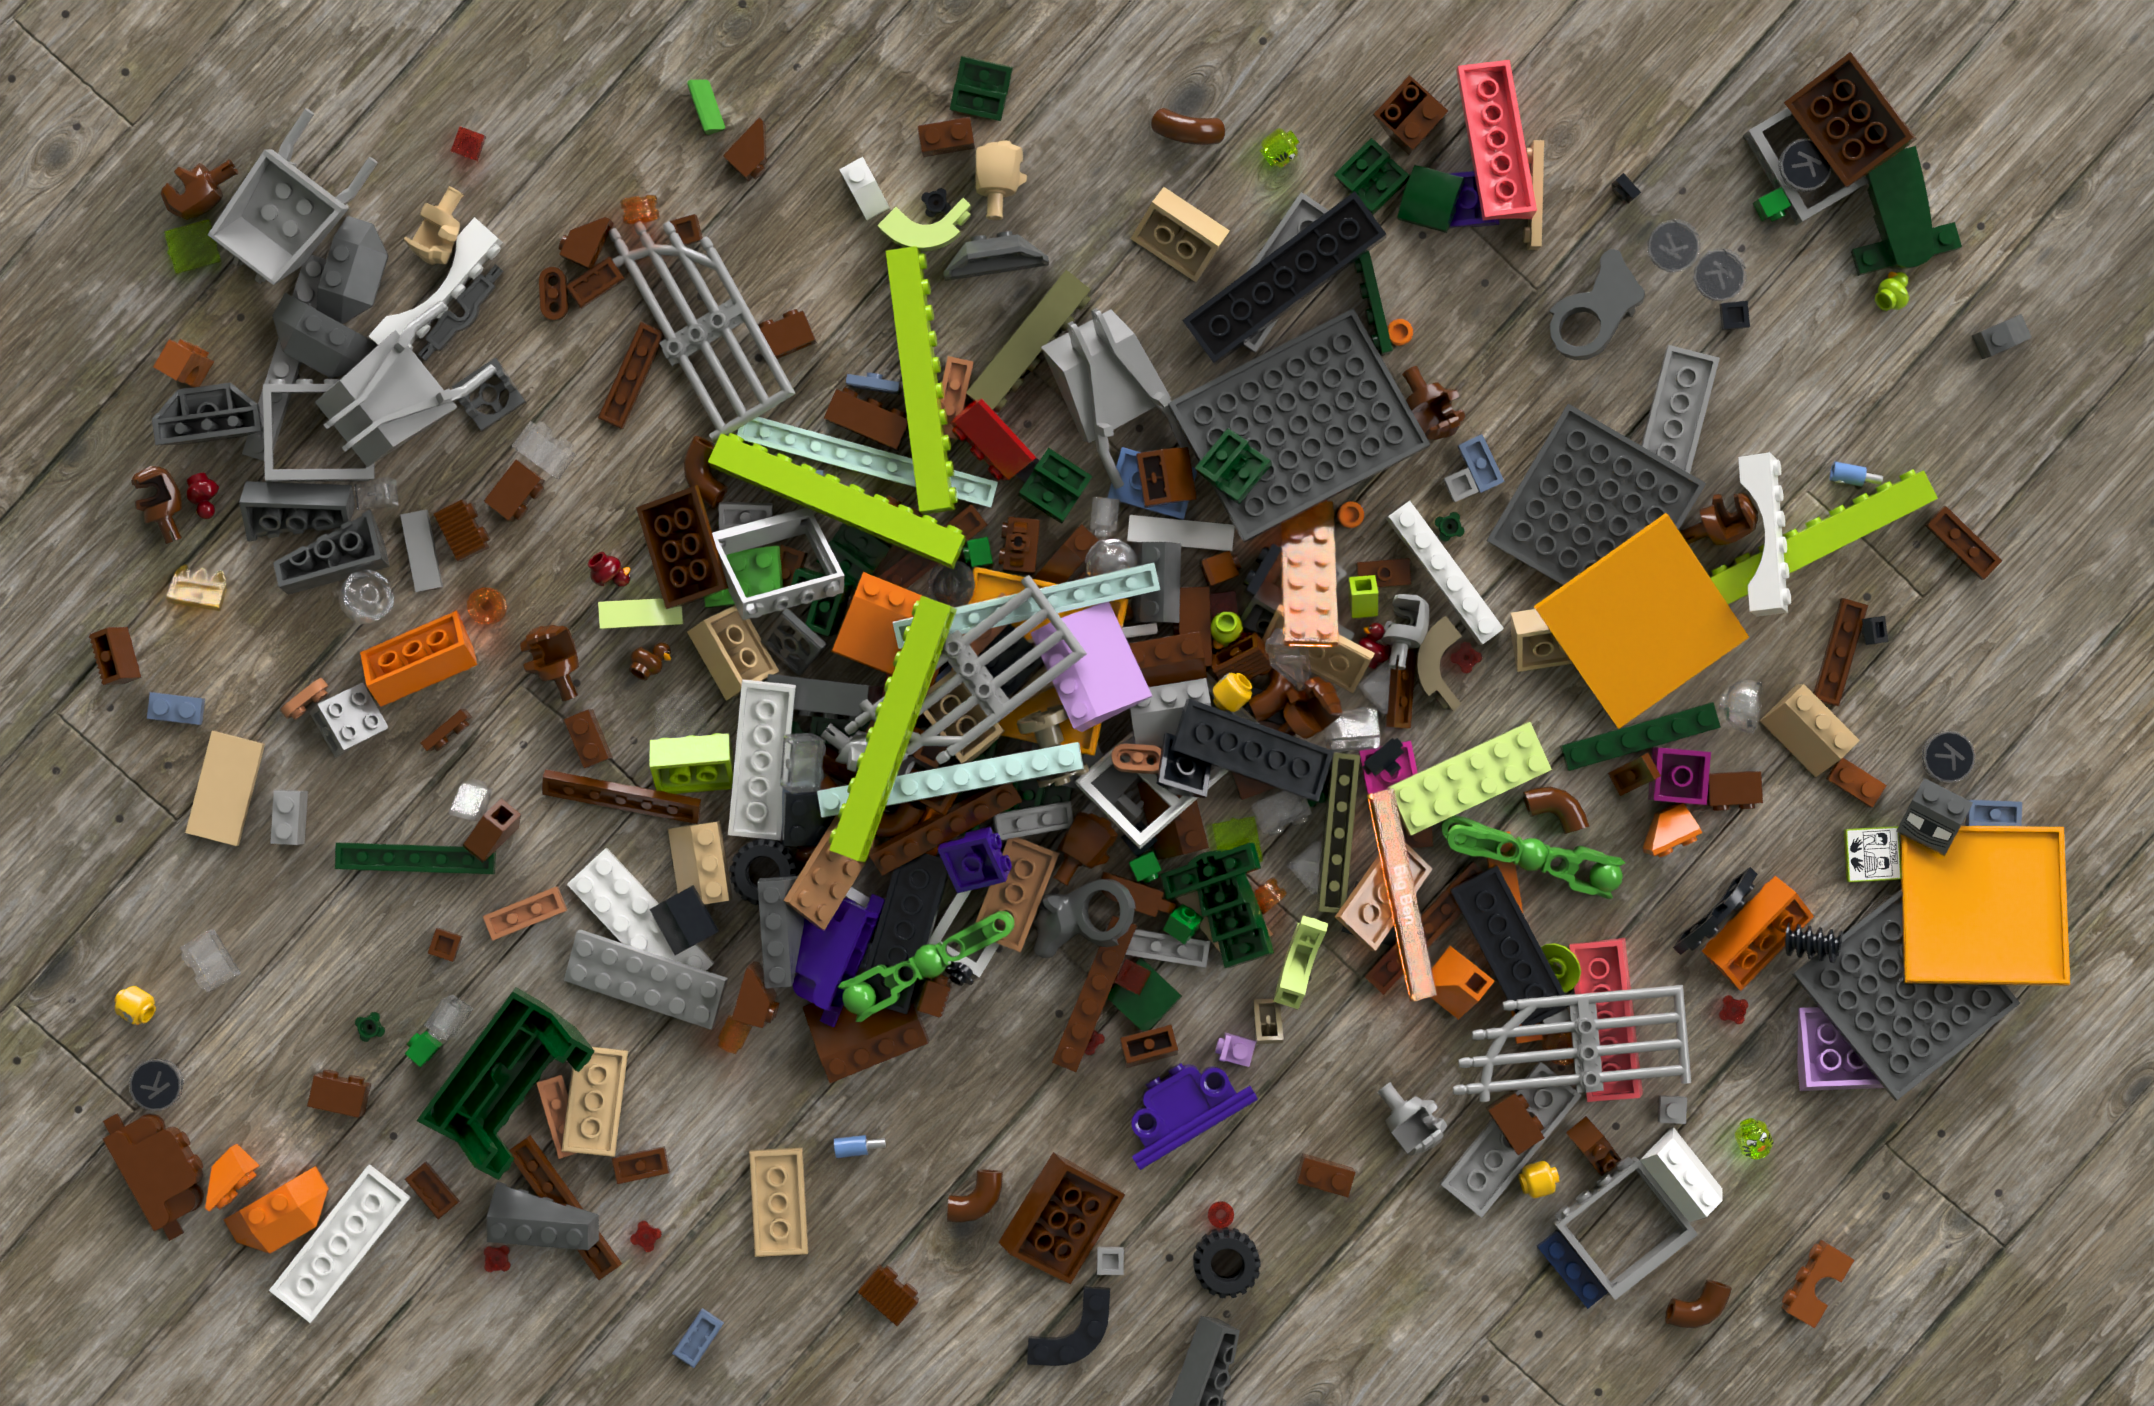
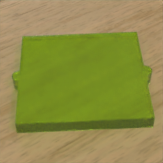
M209 219L164 231L169 248L167 254L171 256L176 274L221 262L217 242L208 236L212 229Z
M1255 816L1240 819L1232 817L1230 821L1212 824L1217 850H1230L1247 843H1255L1259 862L1263 861Z

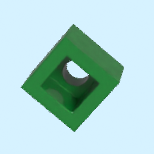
M1782 187L1753 202L1762 222L1770 218L1771 222L1778 220L1786 215L1784 210L1791 206Z
M988 537L967 541L968 547L963 548L966 563L971 562L972 568L993 564Z
M1153 850L1129 861L1137 881L1143 880L1144 883H1148L1158 878L1157 873L1162 871Z
M1182 903L1170 915L1163 930L1185 945L1197 933L1204 918Z
M428 1031L421 1035L416 1033L406 1044L410 1048L404 1054L419 1067L427 1064L443 1044Z

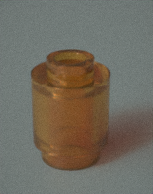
M728 1015L718 1036L719 1042L717 1046L725 1051L737 1054L738 1050L742 1049L752 1025L731 1020L732 1016Z

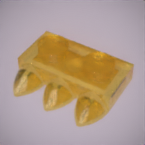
M185 564L178 568L173 575L166 596L167 602L220 611L227 591L226 576L220 570L208 581V573L202 567L190 578V570Z

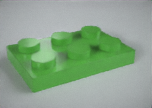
M779 546L746 549L726 555L746 598L783 588ZM728 589L705 598L706 608L735 605Z

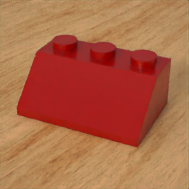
M983 399L972 401L950 422L954 427L952 429L954 435L961 441L966 440L972 446L970 449L971 453L978 460L984 459L990 466L988 471L997 480L1000 478L1003 481L1009 480L1036 458Z

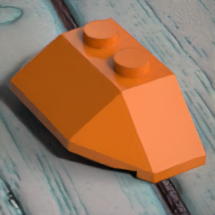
M315 1166L223 1220L237 1243L270 1254L317 1227L329 1188Z

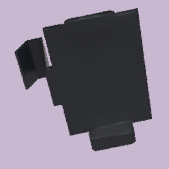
M1393 738L1390 739L1364 762L1365 765L1362 768L1368 775L1372 772L1375 777L1385 769L1392 777L1401 769V766L1395 760L1404 753L1401 749L1403 744L1398 738L1395 740Z

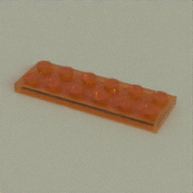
M1324 501L1280 524L1284 646L1337 647L1339 643L1333 501Z

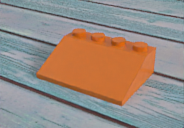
M863 572L831 652L892 676L895 666H893L894 658L897 652L902 650V648H898L893 621L914 617L912 616L913 606L917 600L920 601L922 595ZM940 667L935 670L929 688L933 686Z

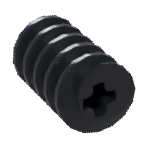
M1788 922L1785 935L1786 954L1791 956L1796 949L1797 957L1802 958L1805 951H1807L1808 959L1812 960L1817 953L1819 961H1824L1828 954L1830 963H1834L1840 954L1843 931H1840L1838 936L1834 937L1833 929H1830L1827 935L1824 936L1821 927L1818 928L1816 934H1813L1811 926H1808L1806 931L1802 932L1800 924H1797L1794 931H1792Z

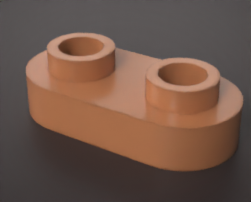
M323 678L317 679L287 702L280 711L286 719L292 717L295 720L307 711L305 707L312 701L317 703L328 694L325 691L329 687Z
M1120 744L1112 751V764L1121 772L1155 774L1159 770L1161 749L1153 745ZM1123 756L1130 758L1127 763L1121 762L1120 759ZM1155 758L1157 762L1154 765H1150L1147 763V760Z

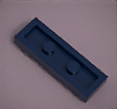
M1555 1230L1537 1245L1538 1249L1587 1309L1608 1293L1558 1230Z

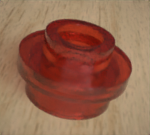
M1215 1202L1208 1210V1219L1213 1226L1225 1228L1232 1223L1234 1210L1227 1202ZM1224 1210L1226 1215L1224 1218L1219 1219L1216 1217V1212Z

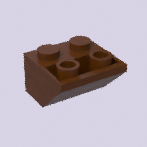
M1409 75L1373 115L1388 136L1410 155L1446 116L1448 110Z
M1188 447L1160 449L1136 454L1144 508L1197 500Z

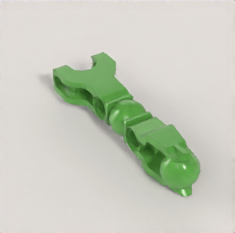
M1458 815L1443 820L1441 823V831L1447 839L1450 848L1463 854L1477 857L1483 856L1503 862H1513V864L1519 865L1526 871H1537L1539 869L1543 873L1548 871L1551 875L1564 879L1572 890L1591 895L1597 894L1606 899H1612L1611 892L1618 889L1622 883L1623 873L1620 866L1625 864V861L1620 857L1604 855L1602 852L1584 846H1577L1574 850L1559 847L1550 848L1549 845L1535 838L1522 840L1521 837L1517 836L1515 839L1507 832L1487 827L1477 821ZM1452 823H1458V824H1460V825H1455V826H1453V827L1448 831V827L1450 826V824H1452ZM1512 843L1511 850L1508 852L1500 851L1503 844ZM1554 858H1562V862L1558 866H1550ZM1583 860L1597 862L1590 870L1589 879L1591 883L1577 879L1574 876L1579 870V864Z
M998 911L946 939L943 944L939 942L936 945L927 944L921 946L915 955L909 958V961H903L888 968L885 965L879 964L854 978L841 982L838 988L844 990L842 1001L845 1008L857 1015L855 1022H862L870 1015L895 1003L900 997V992L913 984L918 978L921 980L924 977H937L944 972L946 966L951 964V961H958L1006 937L1015 926L1014 917L1007 911ZM996 919H1001L1005 922V930L1001 931L995 928L994 922ZM949 942H957L960 945L961 952L959 955L952 956L947 952ZM908 966L913 970V978L907 981L900 977L901 967ZM880 973L885 978V985L891 990V996L875 1004L876 994L874 989L863 981Z

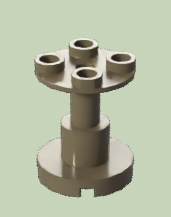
M1063 705L1047 708L1048 711L1044 712L1039 710L1017 721L1019 732L1021 734L1034 732L1039 749L1060 746V743L1064 741V737L1059 723L1069 718ZM1083 762L1084 769L1039 777L1036 779L1038 786L1042 788L1053 783L1055 786L1070 782V776H1080L1088 773L1087 763Z

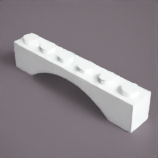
M474 217L457 236L453 265L440 288L427 301L416 308L401 314L386 316L369 337L379 345L395 330L401 335L410 322L439 301H442L447 308L435 317L437 319L441 318L444 312L448 310L447 304L453 298L457 299L465 291L466 287L464 285L471 278L475 279L484 269L482 265L488 258L492 260L501 250L499 246L503 242ZM433 320L415 333L408 344L411 350L413 349L412 344L418 337L420 339L429 332L431 329L429 325Z
M1770 452L1738 457L1740 483L1751 493L1757 502L1765 528V546L1762 560L1756 574L1748 584L1749 609L1756 617L1788 613V604H1791L1790 590L1786 589L1789 567L1787 563H1784L1787 541L1785 537H1782V527H1785V515L1783 511H1780V501H1783V490L1781 485H1778V476L1781 475V464Z
M1411 501L1406 502L1386 517V520L1439 586L1478 645L1484 644L1504 629Z

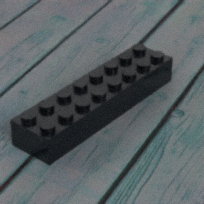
M1354 191L1182 321L1214 365H1217L1386 239L1387 234Z

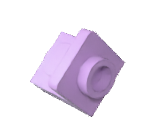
M1225 1033L1224 1038L1218 1039L1215 1053L1219 1054V1061H1228L1249 1067L1256 1042L1255 1040Z

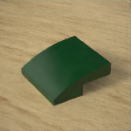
M961 56L949 110L1001 121L1013 67Z
M1370 138L1334 174L1336 179L1350 194L1354 191L1357 193L1372 215L1402 188L1410 177L1373 138Z
M1414 165L1401 200L1397 219L1447 233L1456 213V202L1465 184L1464 178Z
M1227 428L1198 463L1195 470L1237 504H1240L1271 467L1272 462L1250 447L1247 440Z
M1048 447L1019 491L1018 496L1062 524L1093 476Z
M844 523L828 543L844 574V581L853 584L852 587L855 590L863 572L872 575L892 547L884 540Z
M1140 958L1110 990L1107 998L1140 1030L1145 1032L1151 1030L1179 1001L1182 995L1144 959Z

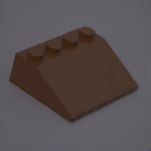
M1851 52L1784 102L1846 187H1849L1917 140L1874 80Z
M698 485L636 507L666 609L684 606L728 589Z
M912 1000L909 1014L884 1008L870 1015L862 1022H855L857 1015L849 1012L843 1005L835 1027L820 1021L824 1009L816 1006L814 1003L802 1007L819 1058L830 1083L924 1046L930 1041L914 1000Z
M1053 1152L998 1243L1011 1256L1071 1285L1125 1194L1077 1164Z

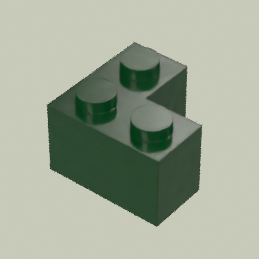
M806 567L795 569L790 586L826 575ZM844 581V593L812 601L805 625L812 631L826 636L836 635L853 584Z

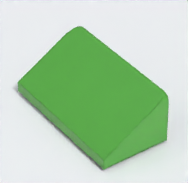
M689 80L687 85L705 134L709 136L723 131L725 125L710 82L708 80Z

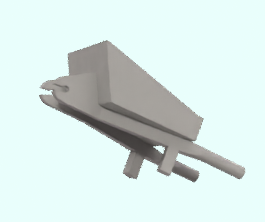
M307 108L304 109L282 142L278 154L272 149H265L208 233V236L235 256L233 260L235 266L239 267V265L242 266L245 263L257 272L255 281L259 284L267 280L272 285H275L306 262L348 211L349 206L347 204L355 198L378 163L375 159L368 157L349 187L336 197L332 196L296 168L297 164L290 160L294 144L314 116V113Z
M442 301L437 302L410 322L401 335L396 330L392 332L315 401L329 419L323 426L328 429L334 425L347 441L341 448L346 452L352 447L367 467L450 414L457 408L453 401L466 397L497 372L496 368L490 364L461 387L443 390L410 349L408 344L415 333L447 309Z
M1095 308L1091 310L1092 320L1079 327L1073 321L1067 323L1068 333L1047 343L1041 349L1081 439L1087 443L1095 440L1097 452L1114 488L1118 489L1124 483L1109 453L1108 437L1114 435L1113 430L1157 407L1168 419L1180 448L1188 447L1190 449L1191 447L1168 407L1171 397L1135 333L1111 309L1102 314L1100 310L1098 311Z

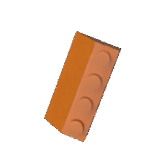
M457 610L360 652L366 686L380 707L478 665L473 645Z
M1774 876L1770 882L1764 884L1761 891L1752 900L1748 901L1733 919L1726 923L1725 927L1715 938H1712L1707 943L1702 952L1738 990L1742 991L1785 947L1788 922L1792 931H1794L1797 924H1800L1801 929H1803L1814 915L1793 889Z

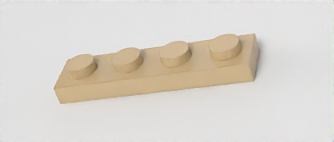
M1533 140L1530 148H1526L1537 208L1533 218L1528 219V227H1524L1523 242L1527 243V250H1538L1542 246L1544 140Z

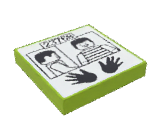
M1898 826L1844 829L1847 882L1901 879L1899 833L1896 832Z

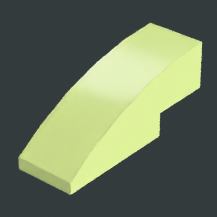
M663 599L598 602L600 629L683 624L682 606L666 609Z

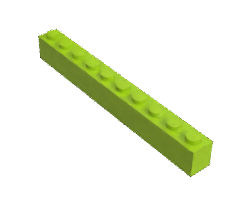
M917 246L886 251L919 512L926 515L955 510L954 503H958L956 487L951 486L950 477H954L953 462L948 461L947 451L951 450L949 435H945L944 425L948 424L946 410L941 409L940 399L944 398V389L942 383H938L937 373L941 372L939 357L934 355V347L937 346V336L935 331H931L930 321L934 320L932 305H928L927 295L931 294L929 280L924 278L923 270L927 269V259L925 253H921Z
M729 433L728 436L720 434L708 460L711 468L954 569L966 542L965 536L962 535V530L952 525H948L947 528L940 526L935 518L928 515H923L921 518L914 515L911 508L901 504L895 507L888 504L889 500L878 494L871 497L864 494L865 490L854 484H850L849 487L840 483L841 480L833 475L826 474L825 477L816 473L815 468L802 463L801 467L791 463V458L780 453L777 456L767 453V448L753 443V446L743 443V438L733 433Z
M1914 469L1899 475L1900 481L1891 484L1890 481L1876 487V493L1870 496L1864 493L1852 499L1853 505L1844 508L1842 504L1828 511L1829 517L1821 520L1820 516L1805 523L1807 528L1799 532L1795 528L1782 534V537H1785L1787 541L1784 563L1788 564L1789 574L1938 499L1925 471L1915 473ZM1765 543L1758 547L1759 552L1753 555L1747 552L1735 558L1736 564L1728 568L1726 564H1723L1711 570L1713 575L1710 578L1727 604L1748 595V584L1760 565Z
M921 596L920 601L917 600L912 609V616H914L912 623L906 627L903 634L904 645L894 658L893 666H895L893 675L885 683L884 691L886 694L884 700L878 704L875 711V717H877L875 725L869 729L866 736L867 747L857 760L856 766L859 769L856 777L852 778L848 785L847 793H849L847 802L846 804L843 803L839 810L838 818L840 821L838 827L833 829L830 835V851L856 861L866 862L955 617L956 608Z

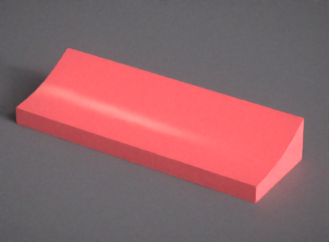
M1510 60L1458 66L1456 72L1483 220L1532 219L1537 208Z
M1625 938L1569 945L1570 951L1578 959L1581 968L1580 981L1574 987L1575 994L1631 989ZM1632 1000L1596 1003L1597 1019L1634 1016ZM1635 1026L1598 1030L1600 1045L1637 1042ZM1638 1053L1601 1056L1602 1072L1639 1069ZM1641 1079L1603 1082L1604 1091L1586 1093L1587 1102L1640 1098L1643 1095Z

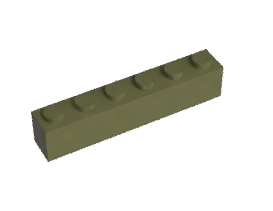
M1065 270L966 392L967 396L973 401L983 399L993 411L999 413L1007 404L1008 400L1005 398L1012 390L1016 393L1025 381L1022 379L1024 374L1028 370L1033 372L1041 362V359L1038 358L1043 352L1041 347L1057 339L1055 336L1061 329L1066 331L1068 329L1067 323L1074 322L1075 320L1072 315L1076 310L1080 309L1082 311L1091 301L1089 297L1091 289L1069 271Z
M1334 752L1330 763L1316 910L1319 912L1338 913L1347 900L1360 755Z

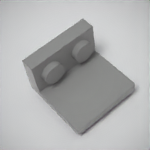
M360 683L317 704L309 712L335 758L346 753L351 747L388 728L364 683Z

